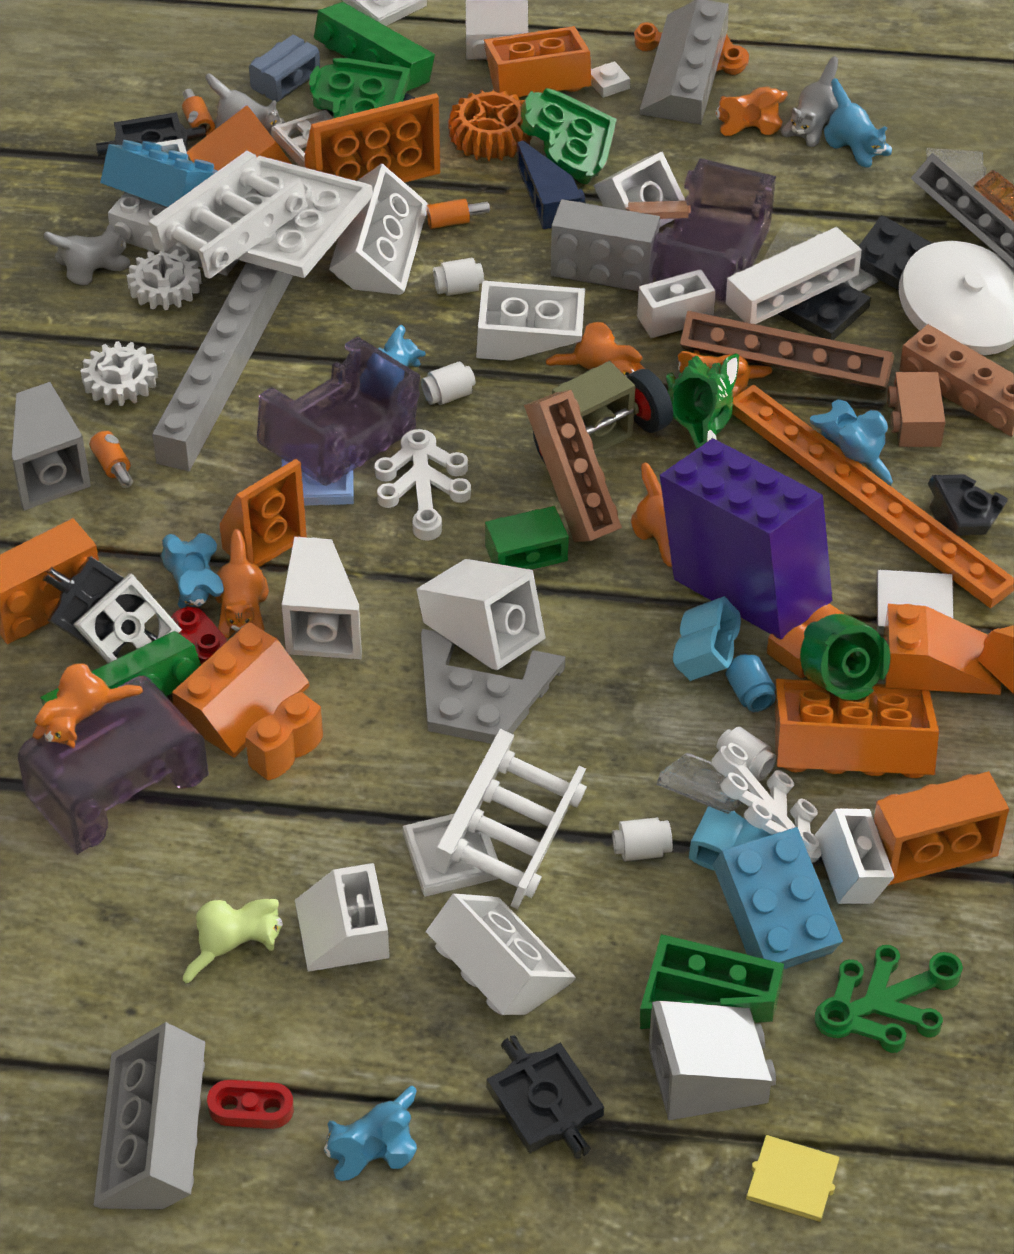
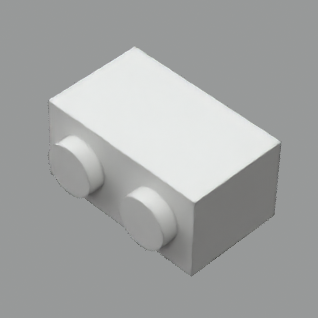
M701 269L639 286L637 317L650 338L682 330L687 311L714 315L715 289Z
M834 809L815 836L819 841L821 857L838 904H873L893 880L894 874L870 809Z

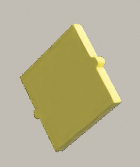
M766 1135L759 1159L752 1163L754 1174L746 1200L821 1222L828 1196L833 1195L835 1191V1185L832 1183L840 1157Z

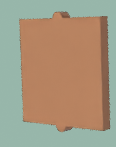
M686 200L628 202V207L625 210L660 216V219L688 218V213H691V206L687 205Z

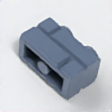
M294 34L283 42L276 43L270 51L261 57H256L249 65L250 86L256 92L262 95L265 94L270 100L280 101L287 94L308 81L310 74L316 66L320 68L318 48L308 42L305 43L303 39Z

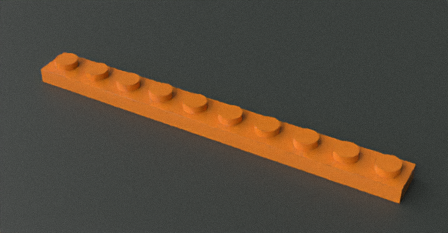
M754 384L733 397L732 414L942 573L952 574L954 582L990 609L1014 591V577L862 464L845 457L839 447Z

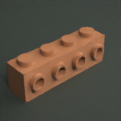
M929 324L903 345L900 371L938 372L942 396L1011 437L1014 435V374Z
M572 390L557 392L524 405L574 542L592 541L621 529L616 506L609 494L604 473L598 464L591 437L586 431L580 414L579 404L574 398Z

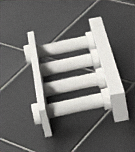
M245 151L153 217L148 223L156 249L165 253L177 243H182L199 253L205 277L211 279L307 208L308 204L302 179L297 177L284 188H281L261 177L256 155ZM254 188L270 198L256 206L242 198V196ZM230 206L245 216L232 224L217 216V214ZM205 224L221 234L210 242H206L192 234V232Z
M500 729L440 840L430 868L445 875L452 861L459 864L461 860L518 887L511 903V907L518 909L524 896L532 899L542 876L536 874L569 806L577 808L587 786L580 783L586 768L578 766L569 783L514 757L515 753L509 750L514 735ZM507 771L563 798L556 812H553L500 787V782L495 780L499 772L506 774ZM493 800L548 826L541 842L483 816L484 811L480 810L483 801L491 803ZM477 830L532 856L533 858L525 873L469 847V842L464 840L467 831L475 833Z

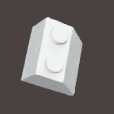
M466 0V60H487L484 39L528 33V0Z
M663 152L646 157L593 185L604 207L625 210L628 207V202L685 200ZM660 219L659 228L674 219Z

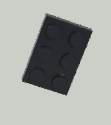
M881 215L859 244V247L862 249L860 269L899 290L900 277L909 259L918 250L933 243Z
M843 282L778 313V315L820 338L834 340L870 307L871 297Z

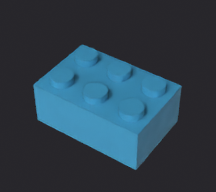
M123 140L122 145H108L100 183L169 207L218 171L213 169L214 164L198 159H195V162L188 161L187 154L169 150L168 153L161 151L162 146L156 143L143 141L140 144Z
M798 827L722 850L712 864L747 955L783 963L784 969L832 954L843 942Z

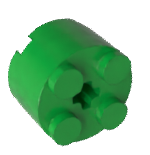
M833 614L819 621L811 622L806 627L800 651L801 666L805 677L841 699L858 700L870 695L874 691L872 688L879 679L884 680L887 675L891 659L889 645L869 625L849 615Z

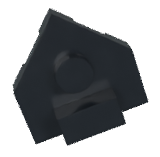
M965 474L932 475L928 486L934 498L929 508L935 519L956 535H986L1004 509L1008 498L997 492L991 495L975 486L976 480Z

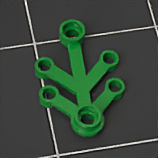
M881 945L875 952V968L866 996L850 1003L853 989L862 983L864 967L857 960H845L839 966V983L834 997L826 999L816 1009L815 1025L822 1034L831 1038H843L850 1033H855L878 1040L881 1047L890 1053H897L904 1048L906 1041L905 1029L895 1023L885 1026L862 1017L876 1013L916 1025L918 1033L924 1037H935L940 1033L943 1023V1017L940 1012L932 1008L920 1009L900 1003V1001L934 987L940 990H948L955 987L961 978L962 962L952 953L940 952L930 959L928 971L887 987L890 974L898 968L900 953L892 945ZM888 956L891 957L893 961L886 962L883 961L880 957ZM853 971L857 976L850 977L844 972ZM938 973H946L949 976H942ZM830 1018H838L842 1022H834ZM932 1020L936 1025L928 1026L923 1021ZM895 1035L900 1040L891 1041L886 1036Z

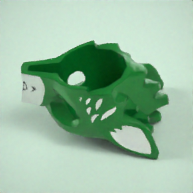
M735 353L725 358L722 366L720 363H714L711 369L698 356H694L692 360L688 361V366L679 374V378L676 379L671 372L666 376L669 387L668 394L673 406V417L688 429L696 448L701 447L712 438L716 439V435L728 424L731 418L733 407L732 390L738 373L739 354Z

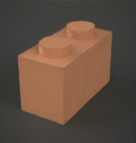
M896 372L894 386H888L887 404L888 407L894 408V411L891 412L890 425L891 432L897 433L899 447H941L945 416L938 372Z

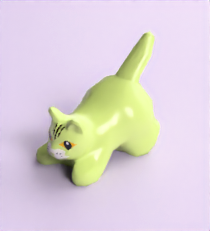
M222 900L209 901L200 907L196 914L201 954L187 966L183 975V981L185 983L191 982L215 957L224 955L240 944L250 940L263 943L269 951H273L274 941L279 936L283 925L281 918L278 917V900H255L245 904L238 910L233 909L226 901Z

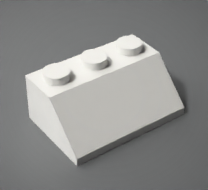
M452 894L426 930V933L436 942L435 948L444 957L452 960L462 970L460 973L462 978L470 985L478 987L487 997L486 1002L488 1006L501 1015H526L572 984L576 978L499 897Z

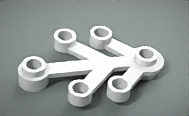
M415 429L403 435L401 439L402 449L391 458L383 457L375 462V476L378 480L385 482L393 480L396 477V471L410 460L414 463V466L394 484L386 483L379 486L377 489V499L382 507H394L398 504L399 498L416 484L418 511L413 517V533L417 538L429 541L439 537L442 532V518L433 509L430 483L449 494L450 498L458 503L466 502L470 499L471 484L463 478L452 480L429 466L428 459L446 467L447 472L452 476H462L467 472L468 459L463 453L455 452L449 454L437 447L436 438L431 432Z
M734 743L722 746L712 758V764L720 774L726 777L720 784L723 792L730 798L739 800L749 806L744 816L752 826L758 829H763L773 835L798 827L811 862H816L821 856L818 839L810 831V823L818 814L815 806L805 799H799L790 809V813L795 819L794 825L787 817L786 796L794 786L793 780L786 773L776 770L767 780V786L770 789L769 795L746 767L747 753Z

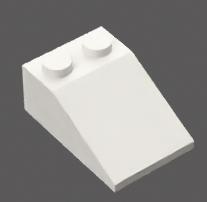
M483 281L476 358L511 361L581 342L585 288Z

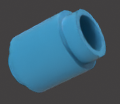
M743 654L732 660V663L726 670V677L741 705L747 707L751 712L763 711L770 707L776 699L774 693L775 685L760 658L756 655Z

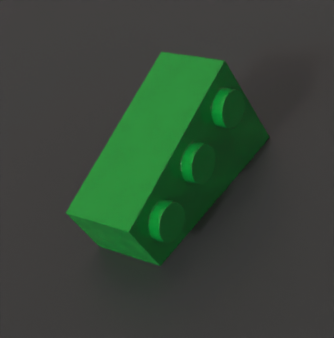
M661 934L640 1007V1029H650L652 1002L656 1001L750 1008L754 1023L773 1022L782 986L784 964Z

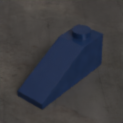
M525 141L517 142V167L542 228H552L561 199L586 203L584 192L582 189L577 188L573 177Z

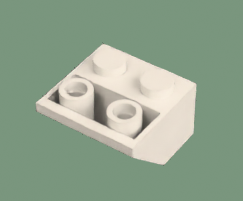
M374 863L334 869L295 899L308 972L389 958L388 928Z

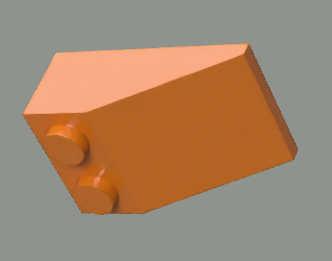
M294 459L236 494L220 522L222 549L228 555H230L232 532L235 529H239L242 532L247 561L258 567L293 547L294 537L307 538L300 461Z
M888 604L883 638L889 645L891 659L888 673L885 676V688L1001 694V682L977 660L984 648L983 642L987 634L927 606Z

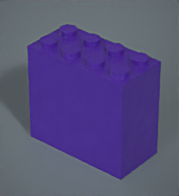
M714 438L660 474L674 580L711 601L725 596L740 612L741 618L767 633L773 634L780 640L793 628L807 621L819 608L833 601L822 494Z

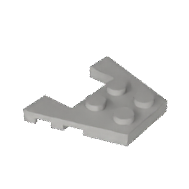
M422 629L421 644L428 731L490 744L493 743L500 729L513 734L529 714V708L538 697L542 698L549 689V683L556 675L560 676L564 671L565 656L532 650L523 679L505 677L449 666L455 644L436 631Z

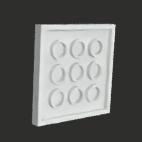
M258 156L257 161L261 177L284 188L297 177L302 179L308 207L237 260L305 278L374 196L372 185ZM254 188L242 196V198L256 206L270 198ZM230 206L217 214V216L232 224L245 216ZM205 224L192 232V234L206 242H210L221 234Z

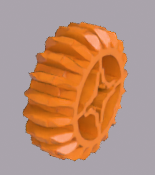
M494 89L486 93L480 90V93L477 95L469 93L467 98H459L458 104L452 106L450 118L448 119L449 136L451 137V142L456 145V150H463L465 156L474 155L476 160L481 157L487 158L488 161L491 158H498L502 161L504 156L514 158L517 152V142L525 141L530 145L533 137L527 135L521 129V123L523 122L521 106L525 100H519L517 94L509 96L506 90L502 93H497Z

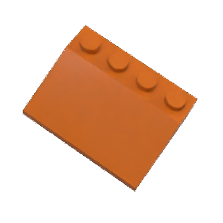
M435 93L311 124L304 155L305 168L355 181L380 164H384L404 183L440 174L439 96Z
M775 679V752L777 767H783L791 772H803L806 769H822L830 774L862 771L870 776H881L885 773H901L909 778H921L924 775H935L939 729L930 691L885 688V684H876L872 688L874 691L870 695L858 700H845L821 688L811 680Z

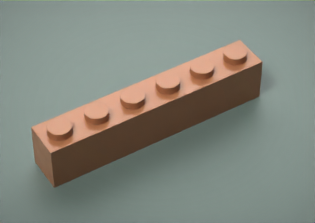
M687 311L680 345L685 350L694 351L697 349L699 353L719 357L736 353L742 356L748 363L887 391L894 360L893 353L889 351Z

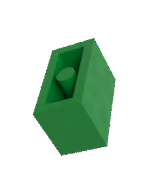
M555 506L535 509L485 522V547L491 562L494 564L533 570L568 561L569 536Z

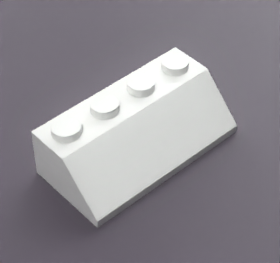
M380 164L357 180L372 185L374 196L339 236L329 270L353 290L401 295L405 292L428 203L384 164Z

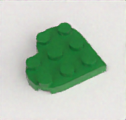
M334 58L333 64L325 65L321 69L319 66H316L310 74L309 87L313 105L317 109L333 111L334 119L403 102L410 81V68L350 58Z
M545 88L543 93H533L531 91L521 106V118L523 120L521 129L527 135L536 136L544 141L546 158L562 168L582 184L590 183L592 178L598 176L608 159L617 119L559 91Z

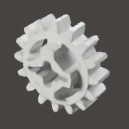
M176 249L171 254L160 251L159 254L154 255V253L149 251L147 252V259L137 257V265L129 266L130 274L127 275V281L131 297H138L140 305L150 302V309H155L157 305H163L164 310H168L169 305L173 303L178 308L182 307L181 300L184 299L191 302L193 300L192 293L200 292L199 284H202L198 262L190 261L188 253L180 257Z
M118 341L115 342L112 348L104 344L102 345V352L99 353L92 350L90 352L91 359L83 360L84 369H81V376L85 392L92 393L93 400L95 401L103 397L105 405L111 404L113 400H118L119 406H123L127 399L136 403L137 395L140 394L147 397L149 395L148 388L156 387L155 378H158L157 364L154 361V355L147 354L144 346L135 350L133 342H130L126 347H121V343Z

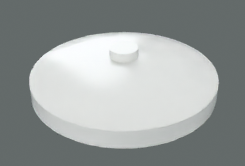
M942 241L921 248L909 259L900 277L899 297L906 315L919 331L929 324L981 355L996 354L1014 345V268L998 254L967 242Z

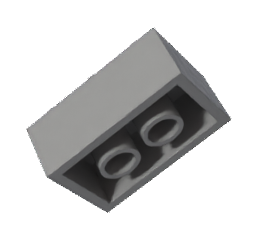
M561 199L552 223L551 276L638 291L639 286L652 283L658 259L660 216Z

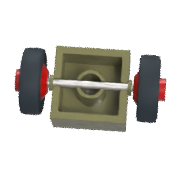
M608 361L552 389V394L572 390L574 398L579 404L580 414L586 431L591 437L595 455L633 436V420L643 430L653 433L667 427L673 419V406L670 396L661 380L648 369L637 370L626 377L611 361ZM533 431V438H534V442H535L536 449H537V451H538V453H539V455H540L542 461H543L544 464H545V461H544V459H543L542 453H541V451H540L538 442H537V440H536V437H535V434H534V431Z

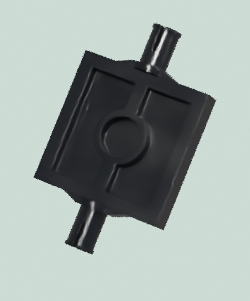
M177 112L114 122L115 140L96 143L98 157L107 154L109 144L122 145L123 140L142 144L143 141L157 143L183 138L187 152L188 142L204 139L206 132L204 125L185 129L179 122Z
M92 556L87 557L78 573L70 579L53 569V567H50L46 572L48 574L44 575L43 581H46L61 591L59 602L49 616L48 621L97 652L73 624L124 578ZM122 594L115 599L125 612H134L145 602L144 599L131 594ZM104 611L97 615L95 621V633L101 641L113 631L114 624ZM125 620L122 623L121 629L123 633L130 635L135 631L133 621ZM144 629V633L151 641L157 639L158 636ZM128 642L121 644L113 652V655L117 657L122 647Z
M515 1035L510 1036V1041L507 1037L501 1043V1047L505 1050L512 1063L505 1070L487 1078L486 1088L529 1154L553 1141L560 1140L565 1141L576 1159L581 1158V1153L583 1156L588 1154L591 1148L579 1130L583 1126L603 1117L604 1106L561 1042L544 1051L527 1054Z

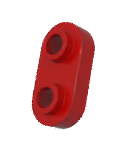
M181 608L171 616L174 622L182 629L179 634L195 645L201 665L227 642L223 633L198 608Z
M223 1080L216 1083L207 1095L210 1117L216 1123L223 1126L276 1129L286 1125L294 1113L292 1093L286 1086L280 1083ZM228 1104L236 1105V1108L233 1110L223 1109ZM270 1107L279 1108L276 1112H266Z

